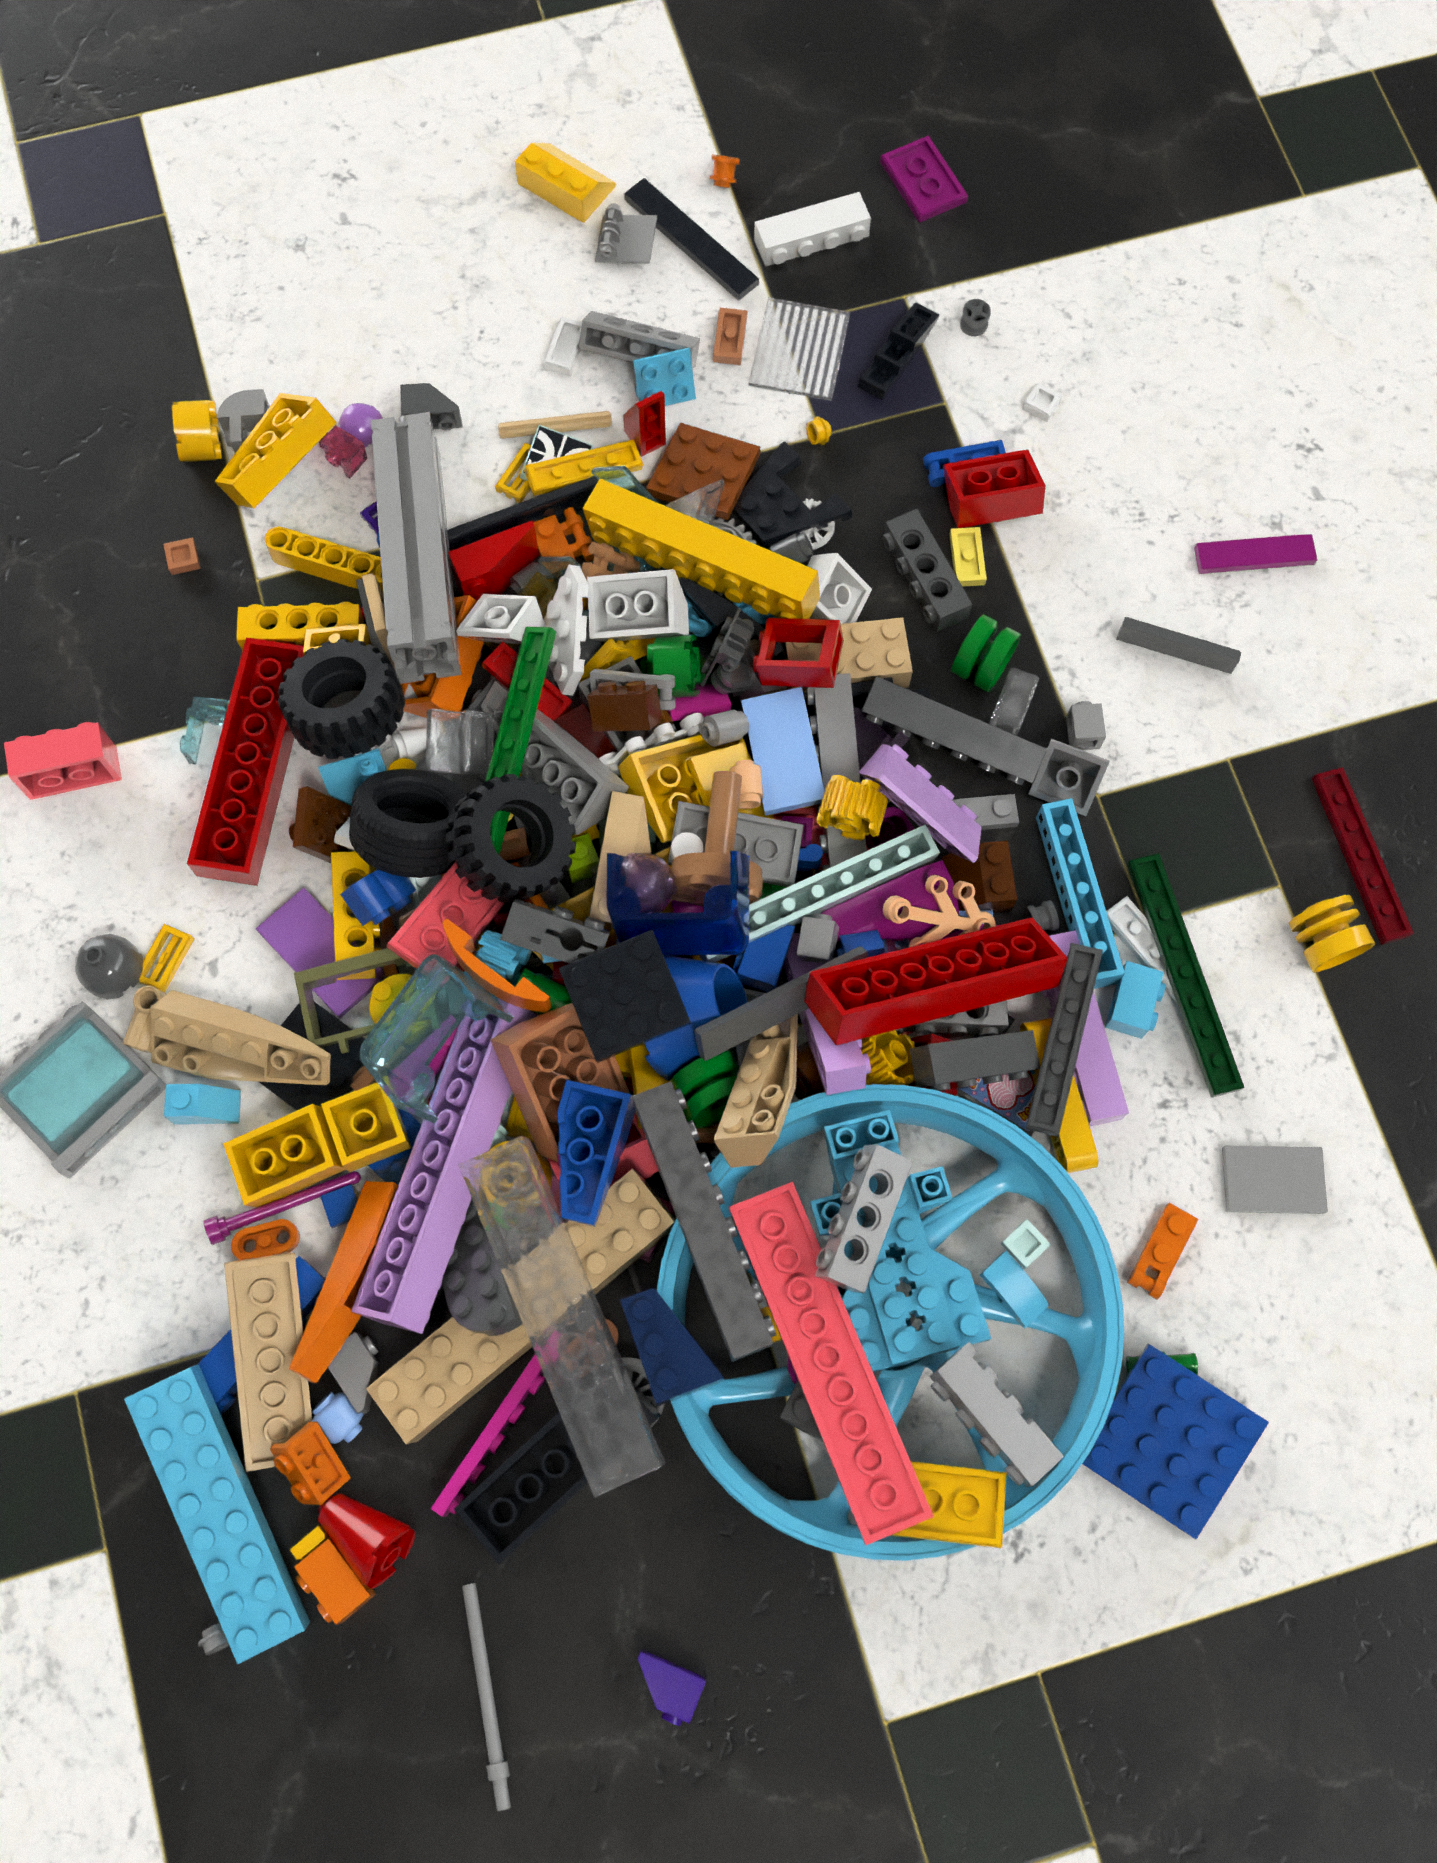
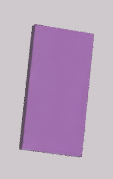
M304 887L256 928L257 932L295 972L335 962L334 919ZM355 941L350 944L354 947H360ZM378 967L375 968L376 978L335 979L336 983L313 988L312 990L341 1019L366 997L377 983L383 981L386 977L384 971Z

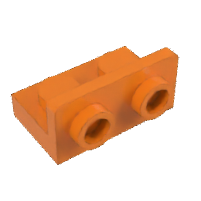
M309 1422L285 1443H275L270 1447V1451L275 1457L273 1459L274 1465L282 1474L286 1475L292 1485L291 1492L300 1503L321 1505L351 1478L318 1422Z

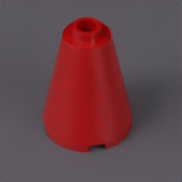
M341 1493L335 1496L331 1495L318 1509L320 1513L318 1517L319 1524L360 1582L370 1589L380 1586L397 1570L392 1566L399 1556L405 1560L414 1544L416 1533L408 1524Z

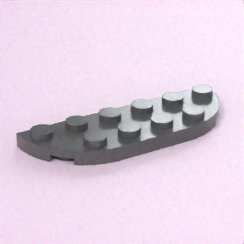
M477 1185L467 1209L465 1221L455 1242L454 1252L443 1275L442 1285L449 1310L453 1318L461 1326L473 1333L497 1336L516 1329L523 1324V1320L488 1200Z

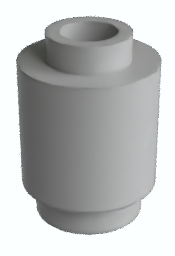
M734 709L706 716L701 725L703 739L713 747L741 740L749 731V722L746 715L742 711Z

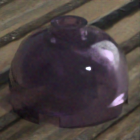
M628 853L626 855L620 873L627 874L626 885H620V897L624 912L631 917H648L661 913L670 903L672 895H675L677 892V885L674 882L675 875H671V869L663 858L655 854Z

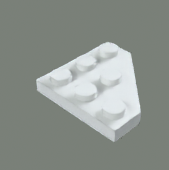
M568 565L564 576L560 578L558 589L553 600L549 602L547 613L544 617L545 627H551L557 632L549 660V667L561 694L573 696L584 673L585 660L579 659L581 654L580 642L586 641L587 616H582V599L588 598L589 589L580 566Z

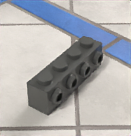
M1033 1030L933 1043L909 1049L916 1087L930 1086V1089L937 1091L951 1089L950 1083L955 1082L957 1088L977 1085L976 1079H983V1085L1002 1082V1075H1008L1009 1081L1028 1078L1027 1071L1040 1069Z

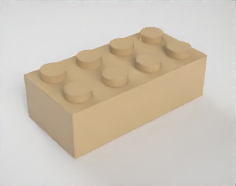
M903 617L841 624L844 642L837 674L850 673L851 684L874 680L877 676L879 678L892 677L894 684L903 688L909 687L913 671ZM783 642L784 660L819 661L822 643ZM802 687V691L806 692L807 687Z

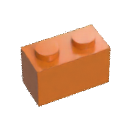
M330 1538L294 1567L299 1573L296 1577L298 1584L307 1594L312 1592L320 1602L316 1607L328 1623L332 1620L336 1625L343 1623L376 1595L372 1589L360 1582Z

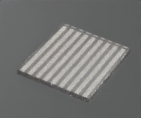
M768 298L748 386L832 401L850 312Z

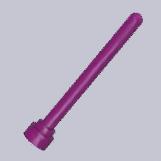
M352 1171L227 1219L225 1216L218 1218V1216L211 1217L203 1221L206 1234L212 1245L223 1242L227 1236L231 1235L233 1230L318 1199L324 1194L350 1184L355 1185L361 1180V1175L357 1171Z

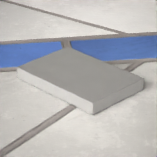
M1222 1147L1226 1212L1325 1214L1328 1212L1322 1147Z

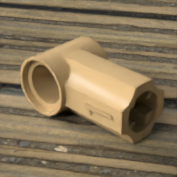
M150 985L143 986L136 991L133 998L135 1011L122 1043L123 1045L142 1052L151 1053L150 1005L155 998L159 1001L166 993Z

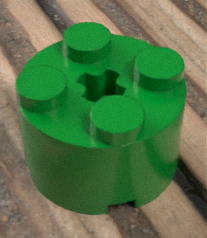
M694 634L656 637L654 644H648L647 657L649 663H653V674L675 676V687L672 688V696L675 698L698 697L700 689L694 690L695 682H701L699 647H693L691 642L697 640Z

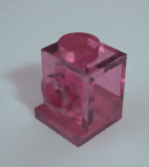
M336 425L319 442V447L325 452L326 460L335 467L341 466L345 476L349 479L368 459L363 442Z

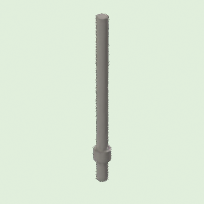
M476 1583L462 1586L489 1757V1764L486 1765L488 1781L493 1783L497 1811L511 1808L506 1778L510 1776L508 1761L503 1759Z

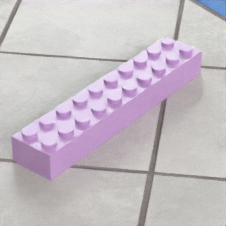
M469 998L351 1312L385 1325L420 1334L423 1333L424 1327L430 1318V1311L435 1297L442 1285V1278L447 1264L454 1252V1245L461 1226L465 1221L471 1198L477 1188L483 1165L488 1158L495 1132L500 1125V1119L507 1099L512 1092L490 1040L521 1022L537 1017V1014L509 1004L501 999Z

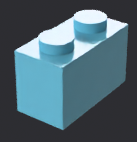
M1126 961L1123 965L1125 974L1116 984L1105 1028L1142 1039L1149 1030H1154L1157 1023L1158 1013L1154 1012L1156 1001L1161 1002L1165 992L1166 984L1161 983L1164 972Z

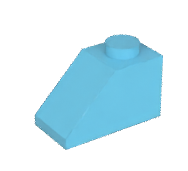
M166 1084L164 1117L174 1125L239 1124L241 1091L204 1084Z

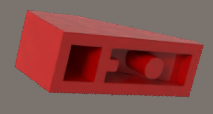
M662 390L636 403L623 415L624 432L630 440L634 439L641 457L666 445L665 395Z

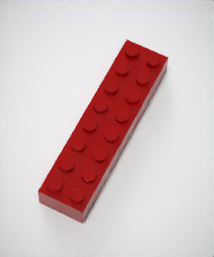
M246 637L187 865L196 877L254 886L258 885L294 741V736L279 708L278 690L280 683L284 682L282 678L286 670L292 669L293 661L298 657H304V646Z
M1031 917L811 971L804 1002L834 1044L840 1045L1059 987L1068 957Z

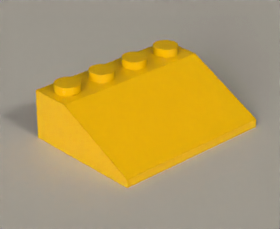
M700 734L632 753L618 766L623 782L629 786L628 794L644 797L647 822L662 843L672 841L679 801L704 806L686 761L691 757L744 743L746 747L743 738L713 747Z

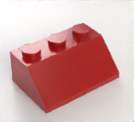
M1028 449L944 464L943 469L950 511L958 528L1043 514L1046 485Z

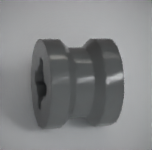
M972 299L964 305L960 327L965 334L980 336L986 332L991 315L989 304L981 299Z
M1051 900L1043 901L1041 906L1037 907L1033 905L1025 906V919L1033 917L1043 930L1052 932L1059 929L1057 911Z

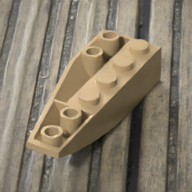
M171 990L151 1006L152 1063L207 1079L327 1085L330 1082V1053L294 1032L261 1017Z
M798 1014L752 1037L714 1137L715 1143L730 1168L761 1165L780 1136L796 1088Z

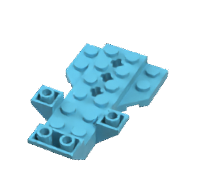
M890 1110L824 1127L830 1167L838 1194L810 1201L819 1236L830 1235L828 1232L829 1224L832 1218L839 1213L843 1202L841 1200L842 1190L845 1184L851 1181L855 1170L853 1168L854 1158L857 1152L863 1149L864 1145L878 1144L901 1155L898 1146L899 1138ZM943 1166L910 1174L907 1177L865 1293L846 1290L842 1298L873 1372L961 1348L968 1342L974 1345L991 1339L970 1270L929 1247L920 1218L921 1213L953 1200ZM872 1176L869 1180V1187L874 1193L878 1183L876 1178ZM860 1208L857 1212V1221L862 1226L866 1216L864 1210ZM890 1247H894L896 1251H901L902 1256L899 1258V1263H895L893 1258L886 1257L885 1254L889 1252ZM903 1280L905 1284L912 1286L909 1297H905L903 1292L896 1291L895 1287L899 1286V1281ZM909 1314H914L916 1318L922 1319L923 1324L919 1326L920 1331H915L913 1326L907 1327L906 1321L910 1319Z

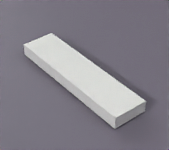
M1126 896L1106 911L1111 929L1143 966L1164 972L1161 983L1166 984L1165 991L1177 1004L1147 918Z

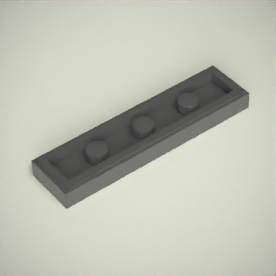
M1129 617L1124 618L1116 640L1229 674H1232L1237 666L1242 653L1236 649Z

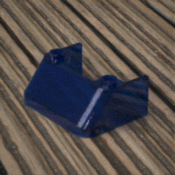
M730 851V885H717L708 890L704 898V912L641 913L640 897L635 890L629 888V858L615 853H607V909L618 942L621 943L653 930L663 955H737L742 953L749 943L750 856L739 851Z

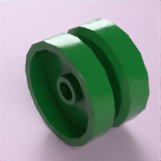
M983 614L964 639L952 665L951 673L965 680L979 666L974 677V685L989 693L1009 663L1020 641L1021 634L1006 627L1000 631L993 641L998 629V622Z
M726 1050L707 1061L699 1058L682 1068L670 1080L674 1090L681 1089L687 1108L682 1111L687 1122L693 1120L696 1129L705 1128L721 1121L740 1069L739 1064L730 1051Z

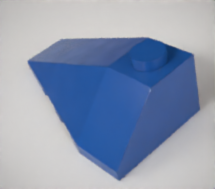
M566 1080L557 1111L560 1142L558 1147L561 1169L560 1203L562 1219L596 1226L628 1139L636 1111L631 1094Z

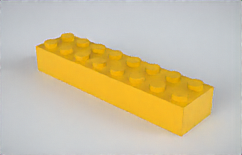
M599 479L583 507L592 538L597 543L609 544L618 548L620 552L642 558L654 568L673 569L679 579L681 577L688 578L711 591L716 590L725 594L729 600L735 603L744 602L751 605L760 614L767 615L769 613L778 618L810 619L820 600L817 570L603 479Z

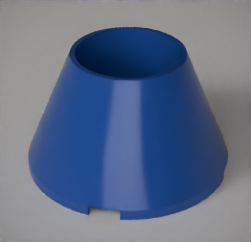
M663 954L691 1021V1024L644 1043L649 1054L645 1055L646 1060L656 1073L664 1079L670 1081L682 1068L701 1058L698 1053L694 1029L748 1003L739 977L728 965Z

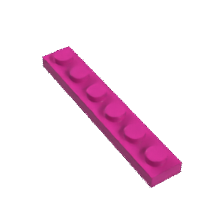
M552 1331L549 1332L431 1507L437 1514L442 1517H447L449 1512L455 1514L454 1508L466 1498L462 1494L470 1482L475 1484L486 1469V1466L482 1463L490 1452L496 1454L506 1439V1436L502 1433L510 1422L514 1425L517 1423L526 1409L522 1404L529 1393L535 1395L546 1378L542 1374L549 1364L555 1366L561 1358V1354L564 1351L561 1345L564 1340Z

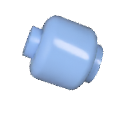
M333 1392L328 1393L311 1411L315 1415L312 1422H318L331 1444H337L343 1439L349 1443L363 1428L359 1424L362 1420L363 1412L359 1414L356 1412L344 1392L337 1394Z

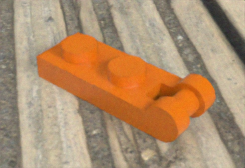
M1171 1203L1166 1204L1127 1283L1135 1288L1138 1286L1149 1291V1296L1158 1300L1199 1219ZM1147 1268L1158 1273L1155 1280L1145 1275Z

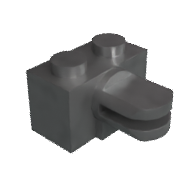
M759 639L749 640L737 669L728 672L722 668V665H719L711 675L712 685L719 693H732L735 698H739L740 702L744 699L787 689L786 686L761 685L759 674L755 673L753 668L754 656L760 652Z

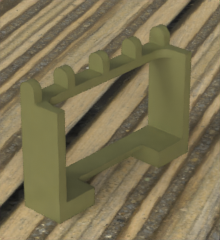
M389 948L294 973L307 1039L323 1050L325 1046L339 1043L342 1054L349 1052L348 1040L371 1035L373 1045L381 1044L379 1032L401 1026L405 1037L412 1036L411 1024L431 1019L434 1030L441 1028L440 1020L443 1017L435 982L420 972L429 1010L322 1038L311 989L336 983L335 979L394 963L397 966L408 964V962Z

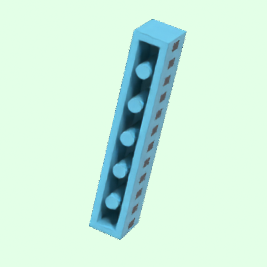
M1073 799L1042 804L1036 816V821L1069 932L1076 930L1080 945L1103 950L1094 989L1116 985L1125 972Z

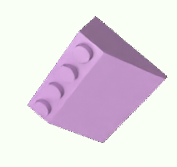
M882 744L858 773L865 779L878 783L880 785L879 791L886 795L893 804L901 809L918 826L926 825L932 838L949 853L974 863L978 859L981 826L974 821L977 818L976 814L965 805L959 808L952 801L955 796L944 786L939 785L937 788L929 781L932 776L923 767L917 764L914 768L906 760L909 755L898 745L894 744L891 747L890 745Z

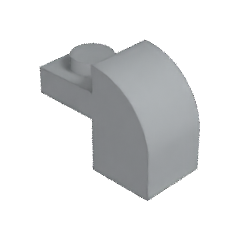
M263 389L236 392L226 398L218 410L217 418L225 434L227 446L232 447L234 453L237 452L248 437L247 432H251L270 407Z

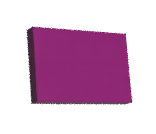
M929 136L881 155V165L919 223L967 203L968 195Z

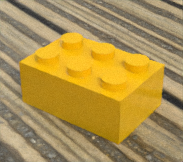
M315 1104L308 1105L223 1143L243 1204L246 1206L259 1207L346 1170L340 1161L324 1111L321 1106Z

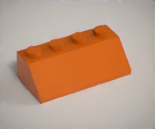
M470 595L454 598L457 628L477 603V600ZM458 636L461 675L437 678L435 673L424 674L425 680L409 682L418 698L405 699L403 711L434 721L454 720L462 711L463 701L471 685L476 664L481 657L484 642ZM409 683L400 684L404 695Z

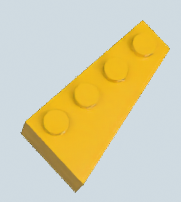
M280 393L215 480L216 484L236 505L255 508L337 422L317 398Z

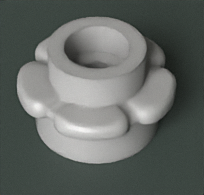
M220 1623L202 1632L203 1639L198 1642V1646L203 1647L205 1655H211L229 1646Z

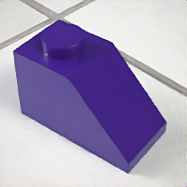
M641 1649L638 1661L656 1709L663 1712L661 1718L677 1726H681L682 1721L690 1724L705 1686L706 1678Z

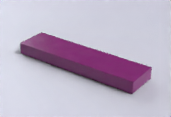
M1312 534L1197 543L1194 548L1199 574L1315 565L1317 561Z

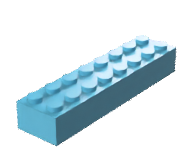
M199 1364L125 1398L126 1405L237 1664L305 1631L310 1620Z

